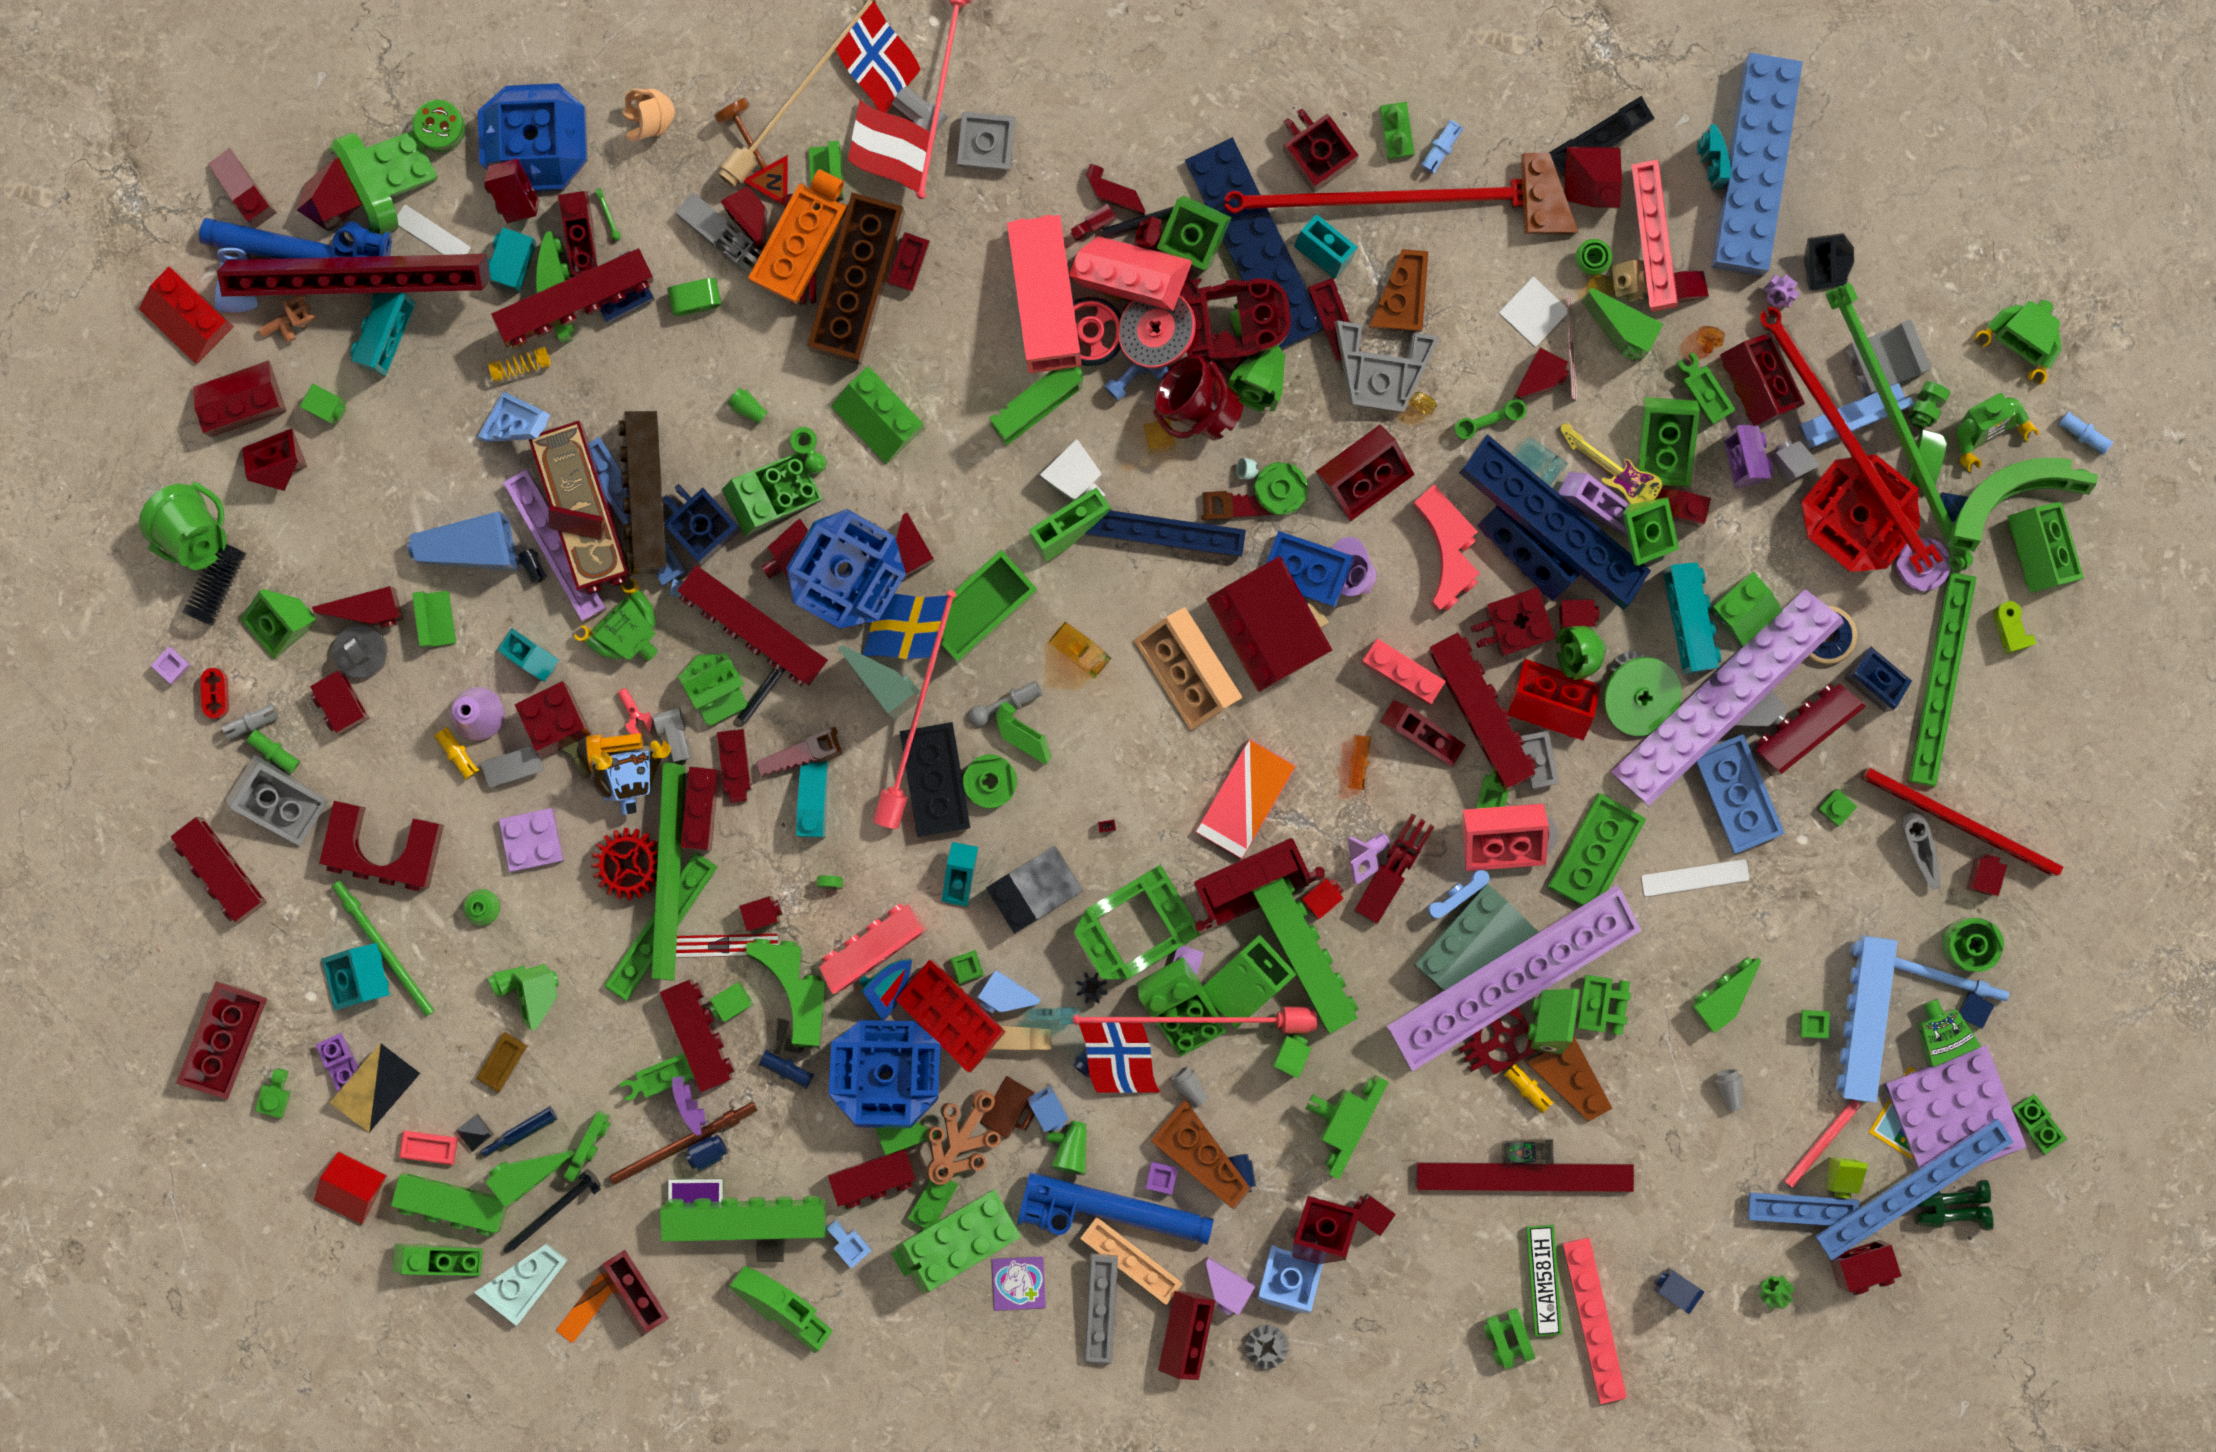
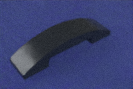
M1640 96L1618 109V112L1576 138H1571L1549 153L1563 176L1565 175L1566 147H1614L1645 127L1655 118L1643 97Z

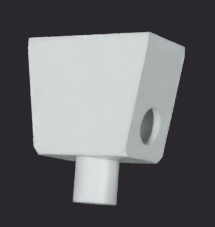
M1077 439L1040 474L1044 482L1071 501H1075L1096 487L1103 497L1106 495L1096 485L1102 478L1100 470Z

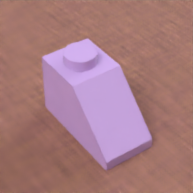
M1207 1257L1205 1263L1214 1298L1219 1303L1217 1308L1230 1316L1233 1312L1239 1315L1253 1292L1255 1285L1212 1258Z

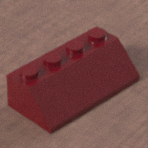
M1829 683L1817 692L1820 697L1811 703L1807 700L1796 709L1798 714L1791 720L1789 717H1786L1775 727L1778 730L1771 736L1766 733L1755 742L1757 747L1751 752L1771 776L1780 775L1866 707L1864 703L1841 683L1834 686Z

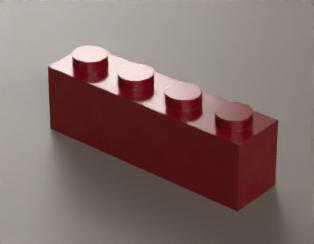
M195 817L170 836L175 842L172 844L174 850L181 857L185 856L190 862L188 866L190 871L198 879L200 877L207 885L204 887L206 892L212 899H218L222 904L221 911L229 921L243 922L267 903L203 817Z
M689 979L660 991L659 993L700 1092L734 1079L732 1073L735 1072L732 1061L729 1057H724L721 1049L725 1047L723 1039L719 1032H714L711 1025L714 1022L713 1015L709 1007L704 1008L701 1001L704 994L698 982L694 984L693 979Z

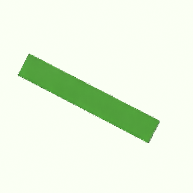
M697 852L693 854L680 874L677 928L718 869V866ZM655 912L605 984L606 988L625 1001L629 1000L652 966Z

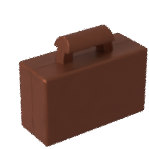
M1006 1076L994 1096L995 1103L993 1108L985 1112L980 1123L1005 1138L1010 1137L1015 1127L1026 1130L1035 1115L1027 1098L1035 1092ZM1025 1109H1028L1029 1113L1022 1125L1019 1124L1018 1121Z

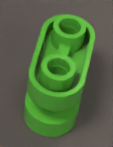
M1926 381L1916 396L1919 400L1912 405L1907 415L1911 419L1910 424L1920 429H1925L1926 426L1932 427L1942 412L1939 408L1947 402L1951 393L1950 390L1940 384Z
M1517 1307L1506 1311L1507 1320L1499 1322L1497 1315L1486 1318L1487 1324L1483 1325L1488 1341L1493 1340L1497 1349L1492 1351L1497 1366L1503 1365L1504 1370L1515 1367L1513 1361L1515 1357L1522 1355L1525 1363L1536 1359ZM1513 1330L1518 1345L1509 1348L1504 1332Z

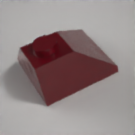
M1566 147L1564 193L1567 201L1594 208H1620L1622 192L1621 149L1616 147Z
M1307 1196L1293 1242L1292 1257L1315 1264L1346 1260L1360 1210Z

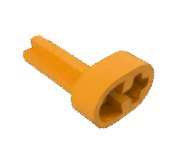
M637 733L603 738L602 734L587 736L586 747L590 771L592 772L593 766L590 758L594 754L600 758L602 751L615 753L643 749L642 734Z

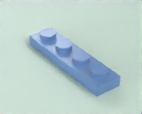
M1749 1192L1747 1219L1831 1226L1858 1209L1859 1200Z

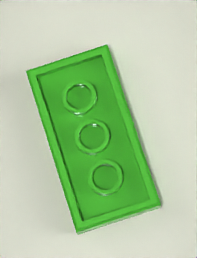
M1598 793L1547 887L1580 906L1606 892L1646 818Z

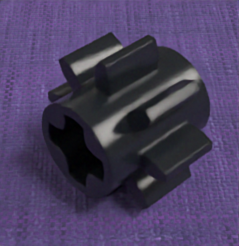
M1085 972L1084 977L1086 980L1084 982L1076 981V984L1082 986V990L1076 995L1084 994L1086 996L1085 1004L1089 1002L1090 998H1095V1001L1100 1003L1098 997L1100 993L1103 995L1108 994L1107 991L1102 990V985L1108 981L1103 980L1100 982L1097 979L1099 976L1098 972L1095 973L1094 978H1089V975ZM1091 980L1093 984H1099L1100 987L1096 989V995H1092L1091 992H1085L1084 988L1088 986L1087 981Z

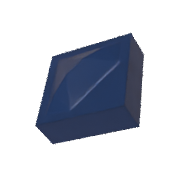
M1942 492L1940 493V498L1951 522L1954 523L1968 497Z

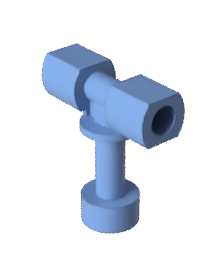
M1130 360L1133 365L1117 381L1110 379L1104 385V388L1117 401H1120L1126 395L1124 388L1140 372L1144 375L1149 372L1161 382L1170 367L1145 368Z

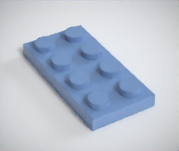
M1744 734L1712 746L1695 762L1733 854L1785 834Z

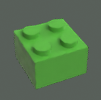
M1183 195L1175 203L1157 249L1173 256L1189 259L1192 261V265L1206 270L1212 266L1232 217Z

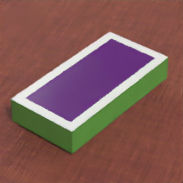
M724 1179L668 1180V1200L683 1199L684 1203L694 1202L695 1199L709 1198L711 1202H721V1199L724 1198Z

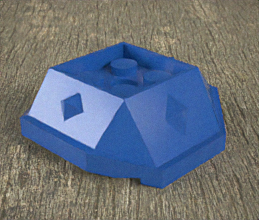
M559 83L504 86L478 110L479 162L486 170L490 165L518 158L535 192L564 191L570 184V181L588 161L586 108ZM529 130H538V135L535 139H526V134Z
M849 509L814 521L786 567L792 602L839 629L865 622L878 621L906 575L895 536ZM843 562H847L846 570L837 573L838 566Z
M860 1020L843 1035L838 1036L831 1042L829 1098L855 1127L911 1128L939 1099L940 1043L915 1021ZM885 1071L893 1074L888 1080L880 1079L879 1075Z

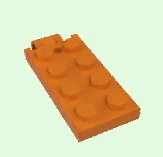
M819 169L812 179L811 189L804 184H798L748 277L749 282L795 304L798 303L846 213L848 206L835 201L843 189V180ZM816 206H820L819 210H814Z

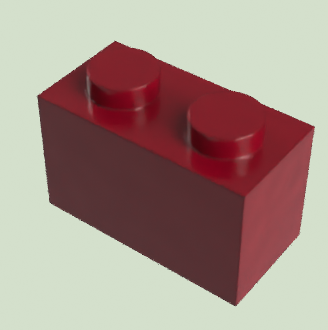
M516 158L488 166L486 178H484V187L487 193H491L495 200L496 210L498 214H502L506 223L535 217L540 200L519 159Z
M337 670L310 686L313 691L310 696L317 708L322 707L326 717L323 719L331 732L335 730L338 734H344L370 719L348 678L342 671Z

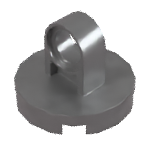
M354 625L344 629L337 636L333 645V658L336 666L344 674L353 678H368L376 675L385 665L388 646L385 638L377 630L366 625Z

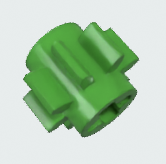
M1783 1275L1779 1278L1770 1276L1761 1283L1764 1292H1761L1759 1297L1767 1304L1769 1309L1772 1310L1774 1307L1784 1309L1793 1301L1790 1293L1794 1292L1795 1289Z

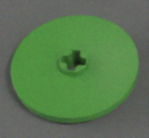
M1639 657L1622 664L1611 675L1604 691V708L1611 723L1629 735H1650L1680 707L1682 688L1678 675L1668 664L1653 657ZM1644 692L1648 694L1647 698H1643L1642 701L1638 699V695L1641 696Z

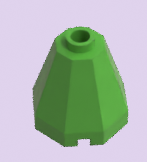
M1277 346L1274 349L1249 356L1233 371L1228 386L1241 396L1242 399H1239V402L1258 412L1264 411L1265 407H1270L1269 411L1276 410L1283 392L1285 354Z

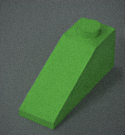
M1096 487L1028 529L1032 543L1044 560L1048 562L1070 548L1111 510V507Z

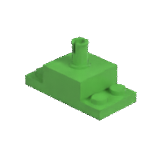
M1377 1075L1373 1079L1368 1078L1362 1089V1092L1365 1094L1363 1098L1343 1089L1337 1103L1334 1105L1312 1094L1309 1100L1319 1105V1107L1307 1103L1305 1110L1326 1119V1124L1319 1137L1323 1141L1337 1147L1336 1152L1330 1151L1324 1164L1327 1167L1326 1172L1338 1180L1389 1083L1385 1079Z

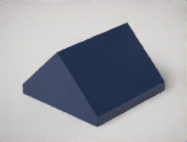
M1872 646L1844 677L1845 680L1885 713L1897 708L1912 682L1909 677Z

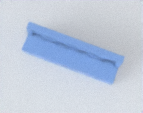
M1899 383L1890 386L1901 411L1914 405L1911 397L1905 398ZM1878 392L1837 409L1852 432L1889 417ZM1824 414L1799 425L1809 450L1839 438Z

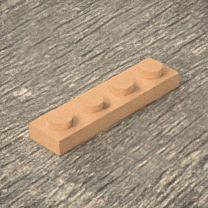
M1099 1217L1093 1220L1080 1237L1081 1240L1100 1254L1118 1255V1268L1165 1305L1174 1296V1291H1178L1183 1284L1178 1278Z

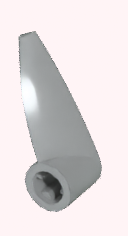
M1909 812L1902 819V828L1906 833L1913 855L1932 890L1941 888L1939 866L1930 827L1920 812ZM1918 822L1919 829L1913 831V823Z

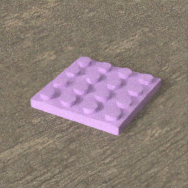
M1983 1045L1935 1067L1928 1066L1884 1083L1917 1170L1995 1119L2000 1120L2013 1143L1983 1163L2026 1147L1987 1045Z

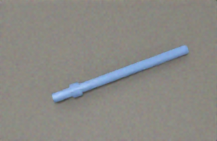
M1854 944L1850 948V954L1854 955ZM1895 957L1894 968L1972 991L1974 995L1982 998L1988 996L2004 1002L2008 1000V991L1989 986L1988 982L1982 980L1972 981Z

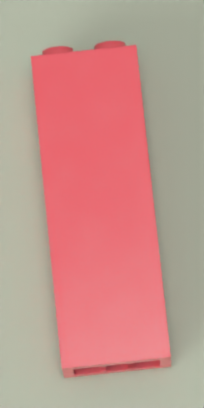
M1044 215L1041 218L1017 219L1007 222L1028 374L1082 366L1060 215Z

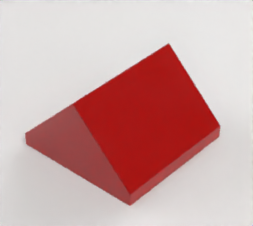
M338 1152L319 1179L314 1201L360 1224H364L387 1175L342 1152Z

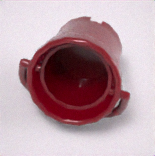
M1191 355L1175 363L1163 377L1155 395L1156 408L1153 413L1162 428L1173 437L1183 439L1190 438L1196 434H1202L1207 439L1215 441L1224 437L1220 433L1225 428L1230 431L1235 428L1241 418L1243 404L1239 402V399H1242L1241 396L1227 385L1223 374L1215 362L1208 363L1200 356ZM1165 418L1174 422L1179 421L1192 429L1187 432H1178L1169 426Z

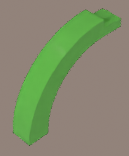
M2063 458L2029 459L2004 467L1984 480L1967 499L1953 524L1948 547L1974 552L1981 542L1983 527L1988 514L1998 504L2013 495L2034 489H2058L2089 495L2097 484L2098 474L2089 473L2085 469L2073 470L2071 469L2072 460Z

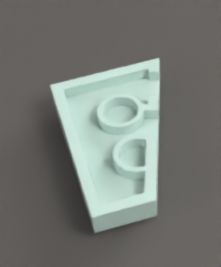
M545 1244L474 1293L517 1326L567 1263L568 1259L549 1244Z

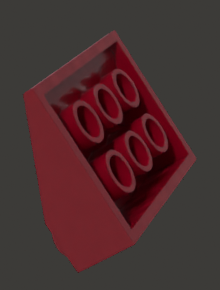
M1281 556L1276 557L1206 598L1258 692L1277 684L1333 651Z

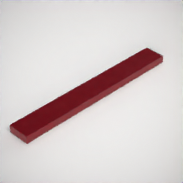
M1416 1162V1189L1634 1192V1164Z

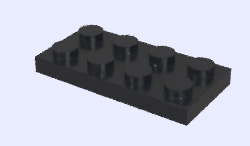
M953 722L916 728L905 767L917 837L970 829ZM910 729L899 731L903 753Z

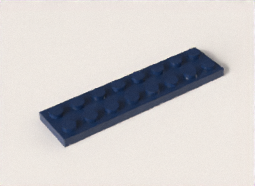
M1233 137L1185 159V164L1205 205L1232 217L1223 237V242L1242 281H1251V279L1258 278L1273 280L1286 292L1290 307L1291 327L1286 339L1279 345L1281 350L1322 331L1323 326L1315 305L1268 209H1243L1240 213L1231 214L1224 208V204H1226L1224 199L1231 191H1238L1243 195H1261ZM1230 200L1228 203L1232 208L1239 206L1236 200Z
M1488 434L1482 438L1458 472L1622 610L1629 606L1651 572L1644 564L1634 565L1631 553Z

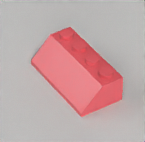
M1097 236L1078 251L1069 276L1081 287L1174 311L1192 261Z

